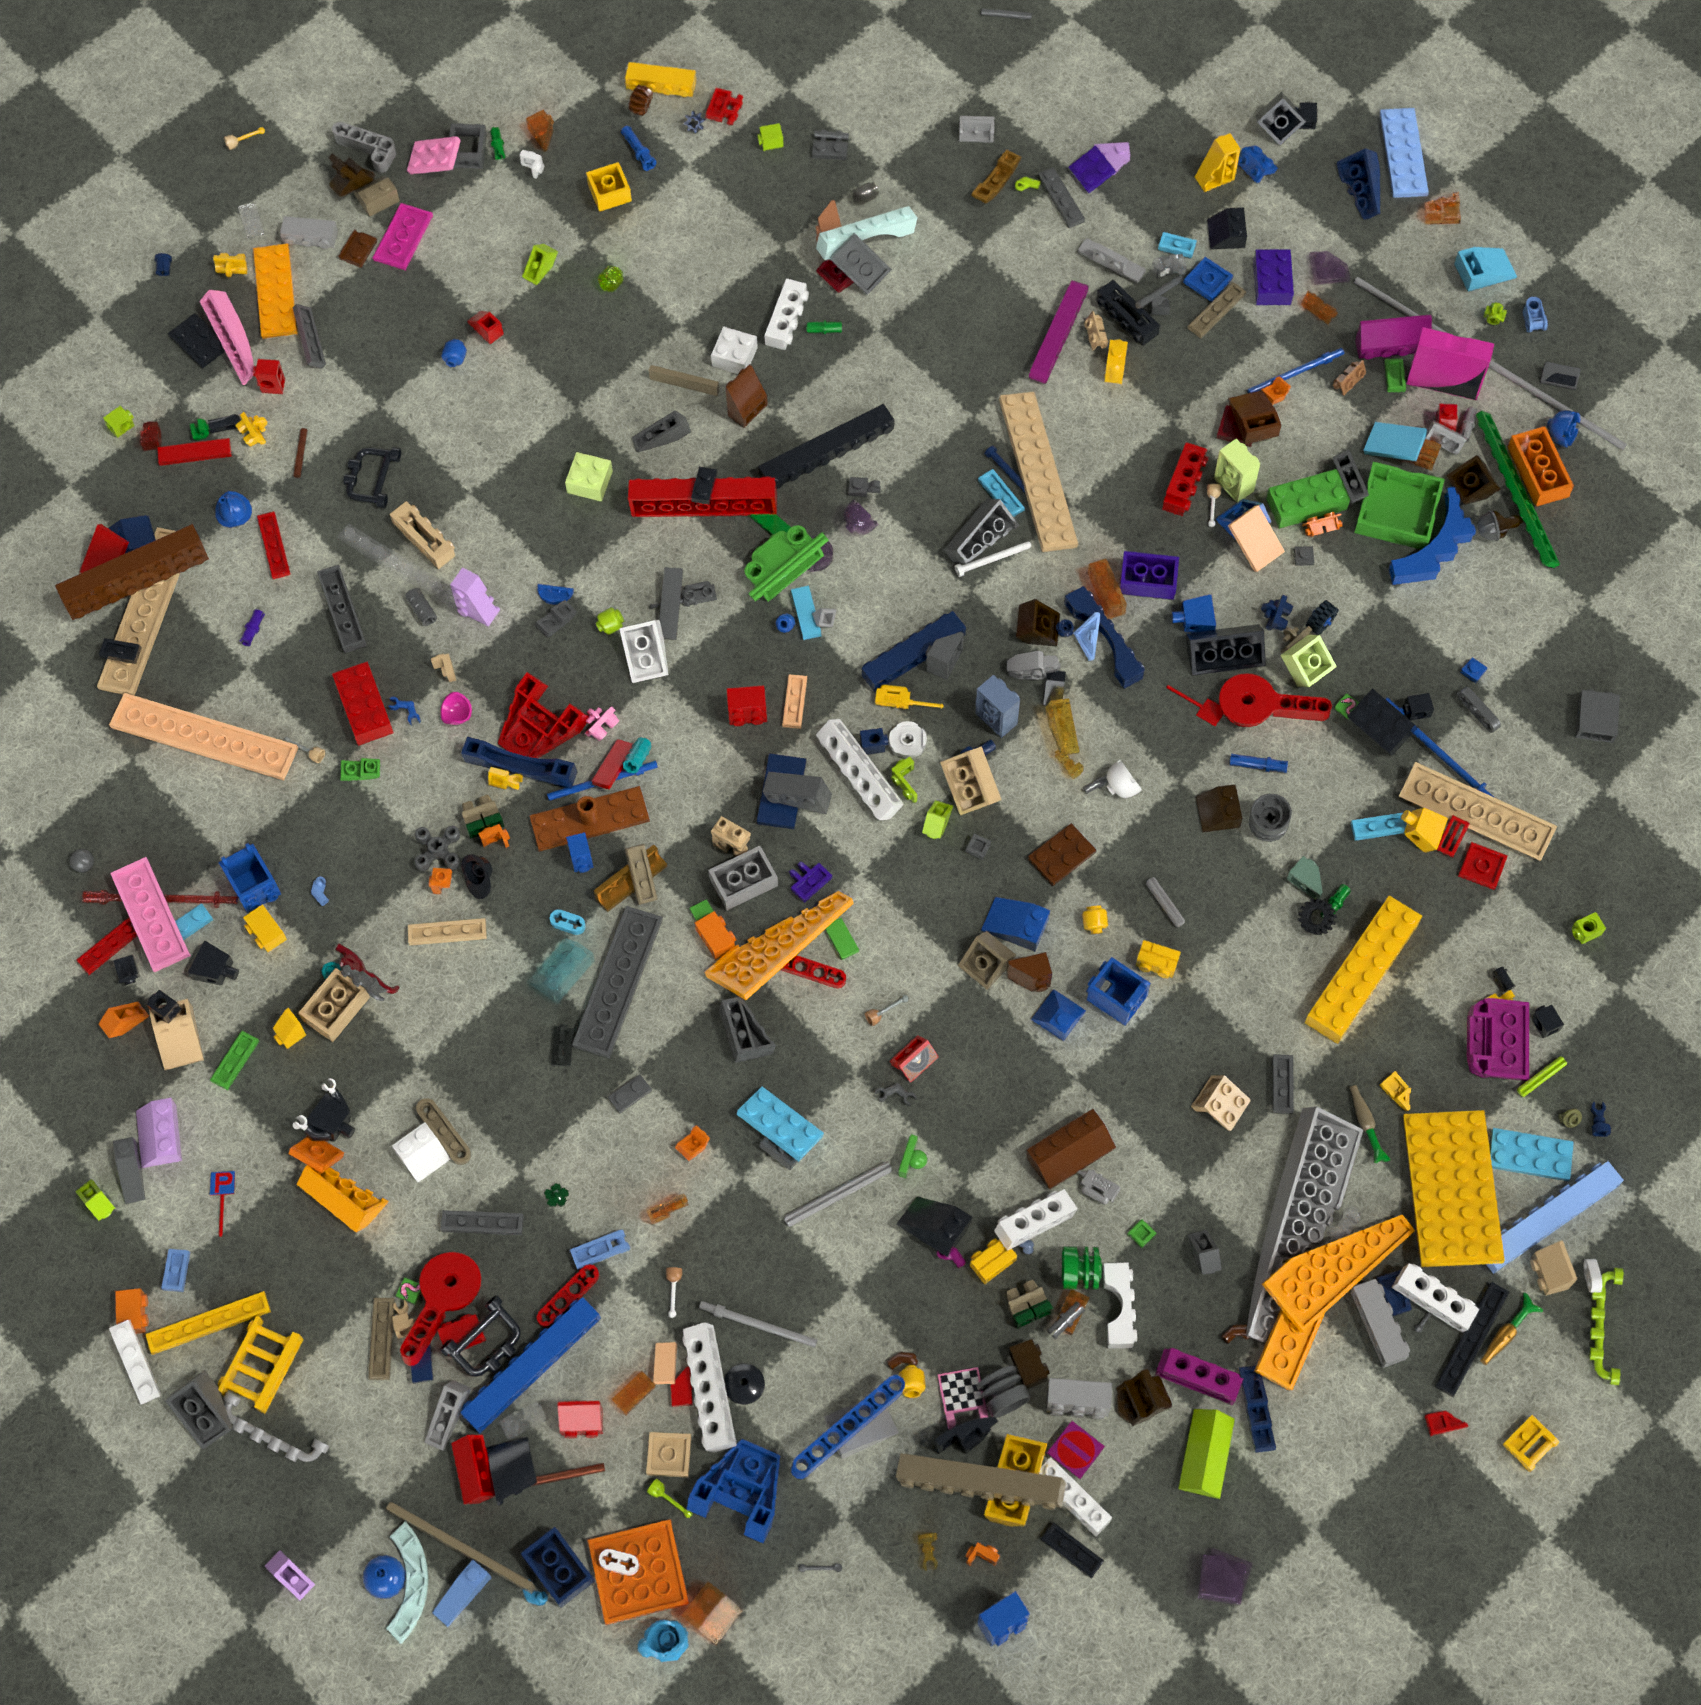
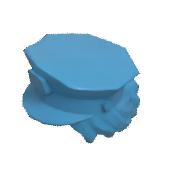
M658 1620L645 1630L644 1638L638 1641V1652L643 1657L648 1658L652 1656L661 1662L676 1661L689 1647V1634L686 1628L677 1621Z

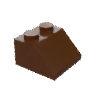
M1044 952L1008 961L1007 978L1030 991H1046L1051 986L1052 970L1047 953Z

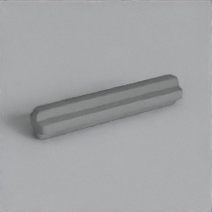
M1152 877L1147 880V887L1175 927L1182 926L1185 922L1184 918L1156 878Z

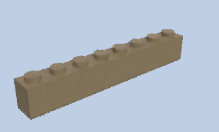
M903 1453L900 1454L895 1477L903 1487L907 1488L921 1486V1489L926 1491L940 1489L941 1492L946 1494L960 1492L961 1495L966 1497L979 1495L985 1500L999 1498L1005 1503L1013 1504L1014 1501H1018L1029 1507H1034V1504H1038L1049 1510H1055V1507L1062 1508L1066 1489V1482L1062 1477Z

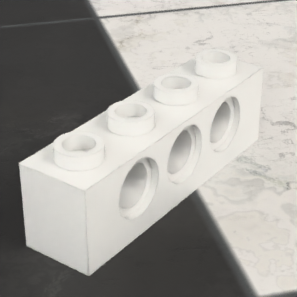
M786 279L765 333V345L786 350L787 345L791 344L793 338L792 331L797 329V318L802 315L803 302H807L809 296L806 283Z
M1065 1189L1059 1192L1053 1191L1046 1199L1042 1201L1037 1199L1030 1207L1026 1209L1022 1207L1015 1211L1014 1215L1010 1217L1006 1215L999 1219L994 1231L1008 1251L1072 1218L1078 1208Z
M1409 1263L1404 1266L1392 1286L1393 1289L1461 1333L1469 1329L1479 1311L1474 1302L1467 1298L1463 1299L1457 1295V1291L1453 1288L1443 1286L1436 1277L1426 1275L1415 1264ZM1415 1281H1419L1422 1284V1290L1416 1287ZM1433 1292L1438 1293L1440 1301L1434 1299ZM1451 1303L1456 1305L1457 1313L1451 1310Z
M1050 1457L1041 1467L1039 1474L1062 1477L1064 1479L1066 1489L1063 1505L1096 1537L1110 1523L1112 1517Z

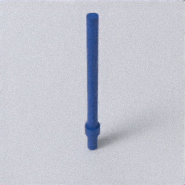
M1340 348L1331 353L1326 352L1321 357L1278 376L1285 381L1323 363L1328 364L1332 362L1333 359L1344 355V351ZM1276 377L1247 389V393L1261 391V389L1272 385Z
M652 761L642 764V767L635 774L623 770L616 780L632 775L639 776L644 774L645 771L658 768L657 762ZM590 780L574 785L572 789L564 788L548 793L547 796L549 801L596 786Z

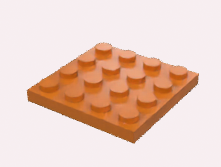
M671 1520L588 1540L605 1625L689 1605ZM606 1549L631 1554L637 1558L639 1569L631 1576L612 1572L600 1565L599 1556ZM612 1554L603 1558L606 1561V1565H609L610 1562H618V1560L612 1558ZM629 1560L628 1563L621 1562L628 1571L631 1567H635L632 1560Z

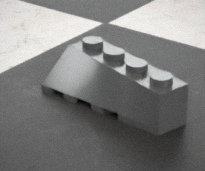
M986 499L946 546L944 551L954 563L967 564L984 552L985 548L992 546L996 543L995 541L1009 534V531L1016 529L1020 525L1000 499Z

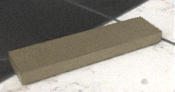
M1232 282L1188 325L1187 329L1199 338H1202L1246 295V291Z
M650 365V380L714 396L719 394L718 381Z
M374 1298L369 1380H390L393 1340L392 1317L394 1316L393 1304L395 1303V1298Z

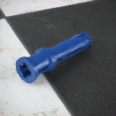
M630 126L623 127L621 134L634 150L636 159L642 163V168L645 171L653 169L657 161L651 157L649 149L643 147Z

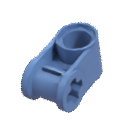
M1530 297L1527 299L1523 309L1527 332L1542 329V331L1547 330V318L1541 300L1537 297Z

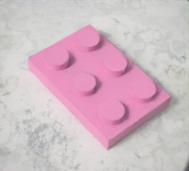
M456 136L415 141L407 171L410 174L453 170L461 140Z

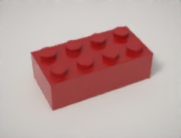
M368 661L332 674L358 746L394 733Z

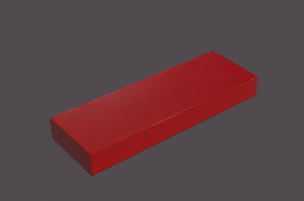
M617 739L592 779L593 785L610 790L623 769V762L629 754L633 743Z

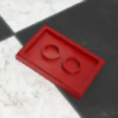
M97 524L80 573L124 555L129 542L104 525Z

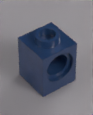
M883 728L860 731L861 747L867 755L885 752V746L888 745L887 734H883ZM871 740H878L879 742H878V743H871L870 741H871Z

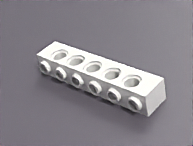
M840 719L828 720L816 734L821 745L827 749L832 760L839 765L841 772L850 780L852 787L859 792L862 800L871 808L873 815L879 820L891 819L904 805L843 722Z
M704 1322L683 1329V1344L687 1349L688 1356L686 1361L692 1375L690 1376V1382L695 1391L694 1403L698 1408V1423L702 1428V1444L705 1450L710 1452H718L737 1446L714 1326ZM702 1343V1349L698 1352V1347ZM706 1364V1369L702 1372V1366ZM710 1384V1389L706 1392V1386ZM713 1404L714 1408L713 1411L710 1413L709 1409L710 1406ZM717 1424L718 1428L714 1433L713 1428Z

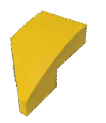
M1396 1071L1392 1072L1379 1086L1407 1112L1410 1110L1409 1094L1411 1093V1088H1408V1085Z

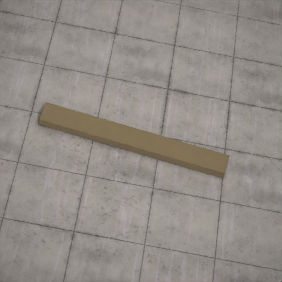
M390 1502L386 1507L394 1516L469 1559L474 1560L476 1563L532 1594L536 1588L531 1581L393 1502Z

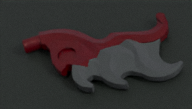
M340 943L337 945L335 950L344 956L340 960V966L343 967L341 974L344 977L349 975L356 987H359V985L363 986L372 998L379 1001H384L385 999L379 993L395 994L400 988L398 985H395V987L386 985L377 975L366 970L362 959L355 952Z

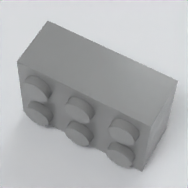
M761 846L708 870L709 879L726 910L778 886V877Z
M1049 1378L1046 1412H1050V1415L1062 1416L1063 1413H1067L1075 1418L1092 1415L1093 1419H1104V1417H1108L1111 1410L1112 1383Z

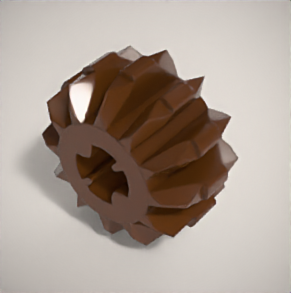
M638 85L634 88L628 103V108L631 112L641 116L647 113L653 98L651 89L643 85Z

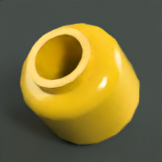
M1100 905L1086 907V910L1082 913L1084 929L1091 931V934L1103 933L1102 929L1108 927L1107 911Z
M909 1365L899 1372L898 1376H901L905 1381L902 1394L906 1397L916 1398L925 1391L926 1382L923 1370L914 1365Z

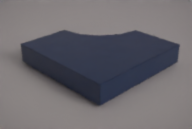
M1401 1270L1376 1278L1378 1284H1381L1384 1289L1386 1303H1390L1392 1307V1317L1412 1310L1410 1299L1392 1288ZM1415 1281L1417 1288L1422 1286L1419 1281Z

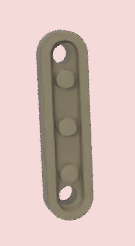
M429 1098L420 1100L416 1106L419 1117L428 1125L452 1161L458 1165H464L469 1162L471 1158L469 1147L436 1103ZM425 1108H431L430 1112H424ZM459 1153H465L464 1157H458Z

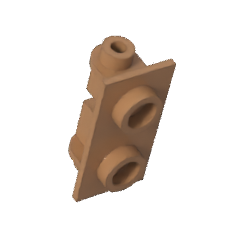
M1364 361L1352 362L1344 371V374H1341L1334 380L1333 387L1341 389L1342 395L1351 390L1366 374Z

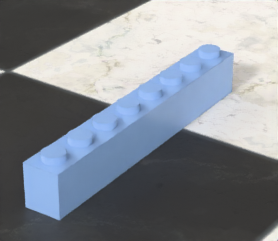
M1609 1161L1603 1165L1601 1163L1595 1165L1591 1169L1592 1173L1587 1176L1585 1173L1575 1180L1576 1184L1572 1187L1568 1184L1559 1191L1561 1194L1556 1198L1554 1195L1544 1201L1545 1205L1539 1209L1537 1206L1528 1213L1529 1217L1526 1219L1521 1217L1512 1224L1514 1227L1510 1230L1503 1229L1501 1237L1505 1261L1502 1264H1486L1493 1274L1620 1186L1624 1180Z

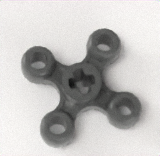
M449 826L446 828L445 834L440 838L432 837L426 827H419L415 831V838L419 843L427 845L428 848L424 854L416 856L414 861L416 868L420 871H426L434 859H442L448 869H457L460 866V859L457 854L448 851V846L460 839L459 829L456 826Z

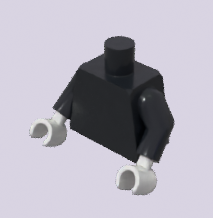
M327 1079L330 1083V1088L325 1083L321 1085V1088L330 1093L324 1095L307 1119L303 1115L296 1117L301 1122V1125L298 1122H294L293 1127L295 1129L301 1128L302 1132L313 1141L329 1140L334 1142L340 1134L351 1138L355 1128L349 1125L350 1109L339 1090L334 1089L336 1082L333 1079Z

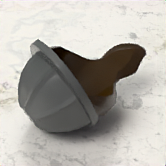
M1488 510L1487 513L1480 517L1477 528L1479 534L1485 539L1499 541V539L1507 535L1508 529L1517 528L1524 520L1517 515L1505 518L1497 511Z

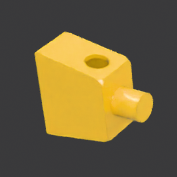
M1426 808L1416 809L1412 812L1409 810L1404 811L1401 819L1407 823L1404 831L1405 836L1425 853L1437 850L1448 818Z

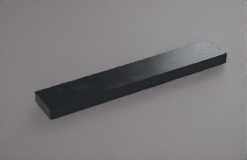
M1493 1282L1489 1284L1477 1307L1479 1308L1478 1313L1469 1329L1464 1331L1435 1386L1436 1388L1452 1397L1455 1396L1503 1306L1509 1291Z

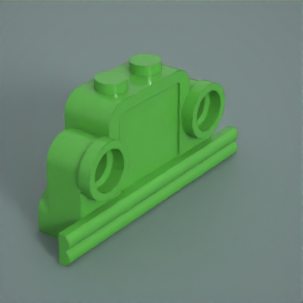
M798 525L791 527L787 533L779 531L771 535L767 542L755 549L752 554L753 561L749 562L745 567V575L755 587L748 594L755 602L762 596L769 602L824 556L821 547L829 541L828 538L821 532L812 539L807 534L805 528Z

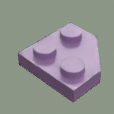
M1129 142L1094 144L1110 162L1116 173L1130 160Z

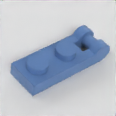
M618 1230L570 1249L577 1270L582 1269L585 1265H592L619 1253L629 1251L631 1248L629 1243L625 1241L624 1237L626 1235L624 1230ZM617 1241L618 1245L612 1247L611 1242Z

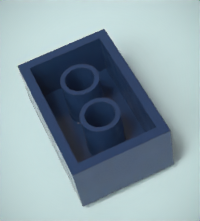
M556 1527L521 1553L560 1608L595 1582Z

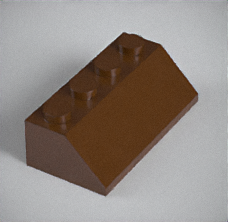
M1091 1109L1027 1149V1160L1048 1189L1051 1190L1075 1175L1079 1170H1083L1116 1149V1146L1104 1122L1095 1110Z

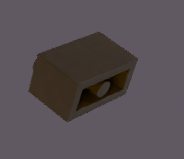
M1033 1339L1009 1347L1010 1357L1017 1369V1374L1021 1377L1022 1385L1029 1389L1047 1382L1050 1372L1047 1364L1041 1361L1040 1356L1042 1352L1038 1343L1034 1344Z

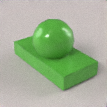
M911 1134L899 1168V1177L906 1179L910 1166L914 1169H921L927 1164L928 1158L925 1152L915 1150L918 1136Z

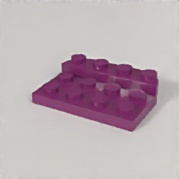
M1486 998L1470 1007L1467 1015V1063L1472 1074L1481 1078L1529 1080V1002Z

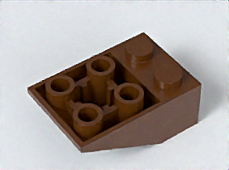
M750 364L745 369L743 368L738 373V376L726 385L728 417L743 428L768 405L767 394Z
M1262 390L1228 398L1244 444L1279 436L1282 424L1276 409Z

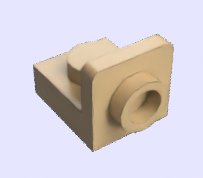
M449 653L439 654L431 658L434 669L441 668L443 676H447L449 682L456 681Z

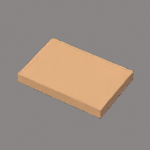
M1255 505L1228 525L1254 572H1258L1285 552L1259 505Z

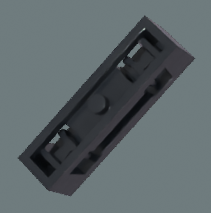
M1114 279L1097 290V304L1101 308L1104 307L1108 311L1109 316L1112 319H1116L1120 323L1121 328L1131 334L1135 342H1139L1144 346L1159 335L1160 324L1143 308L1138 309L1135 305L1136 301Z

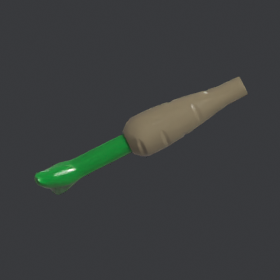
M1357 1085L1351 1086L1349 1089L1354 1100V1108L1359 1126L1367 1133L1374 1151L1373 1162L1378 1163L1381 1160L1384 1162L1390 1161V1158L1381 1149L1374 1131L1376 1126L1371 1111L1362 1098Z

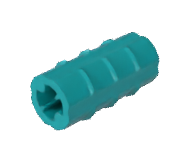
M637 738L629 750V754L625 757L623 768L628 773H637L640 767H642V763L646 760V756H648L652 748L651 742L647 738Z

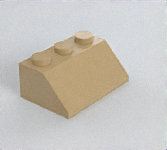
M982 746L940 762L960 815L1002 800Z

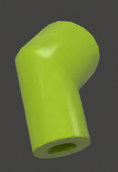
M1023 177L1015 183V188L1018 191H1023L1029 187L1038 190L1040 186V181L1028 177Z

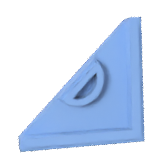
M1095 612L1073 633L1089 661L1095 659L1100 621L1099 612Z

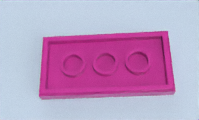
M400 203L373 256V260L406 270L433 217V213Z

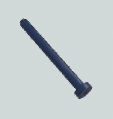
M995 446L989 447L985 452L987 458L991 457L1025 493L1022 479L996 453L997 449Z

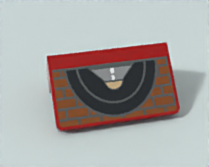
M917 1035L890 1060V1063L893 1067L901 1070L909 1082H912L938 1058V1055L927 1039Z

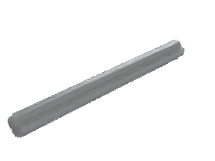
M886 1161L784 1216L786 1224L790 1227L892 1172L890 1163Z

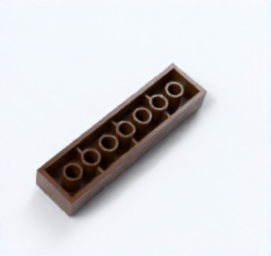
M193 524L58 583L55 587L72 620L84 617L90 612L100 610L110 603H115L128 595H133L137 591L149 588L157 582L167 580L175 574L185 572L193 566L203 564L209 560V557Z

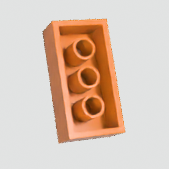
M1546 427L1512 435L1507 448L1535 507L1568 498L1574 485Z

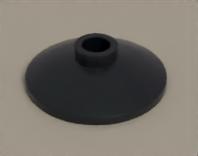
M739 1364L732 1367L724 1379L728 1398L737 1404L747 1405L754 1403L764 1392V1376L757 1367L751 1364ZM743 1379L748 1381V1384L745 1386L740 1384Z

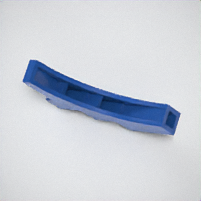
M1455 487L1447 488L1445 493V523L1438 536L1419 552L1405 558L1391 560L1389 573L1392 585L1435 580L1440 572L1439 562L1453 561L1458 553L1457 544L1471 542L1473 535H1475V526L1471 524L1470 518H1464V511L1459 506L1460 496L1456 494Z

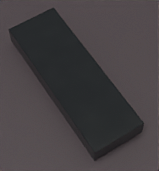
M1052 1522L1040 1539L1091 1579L1104 1563L1103 1559L1054 1522Z

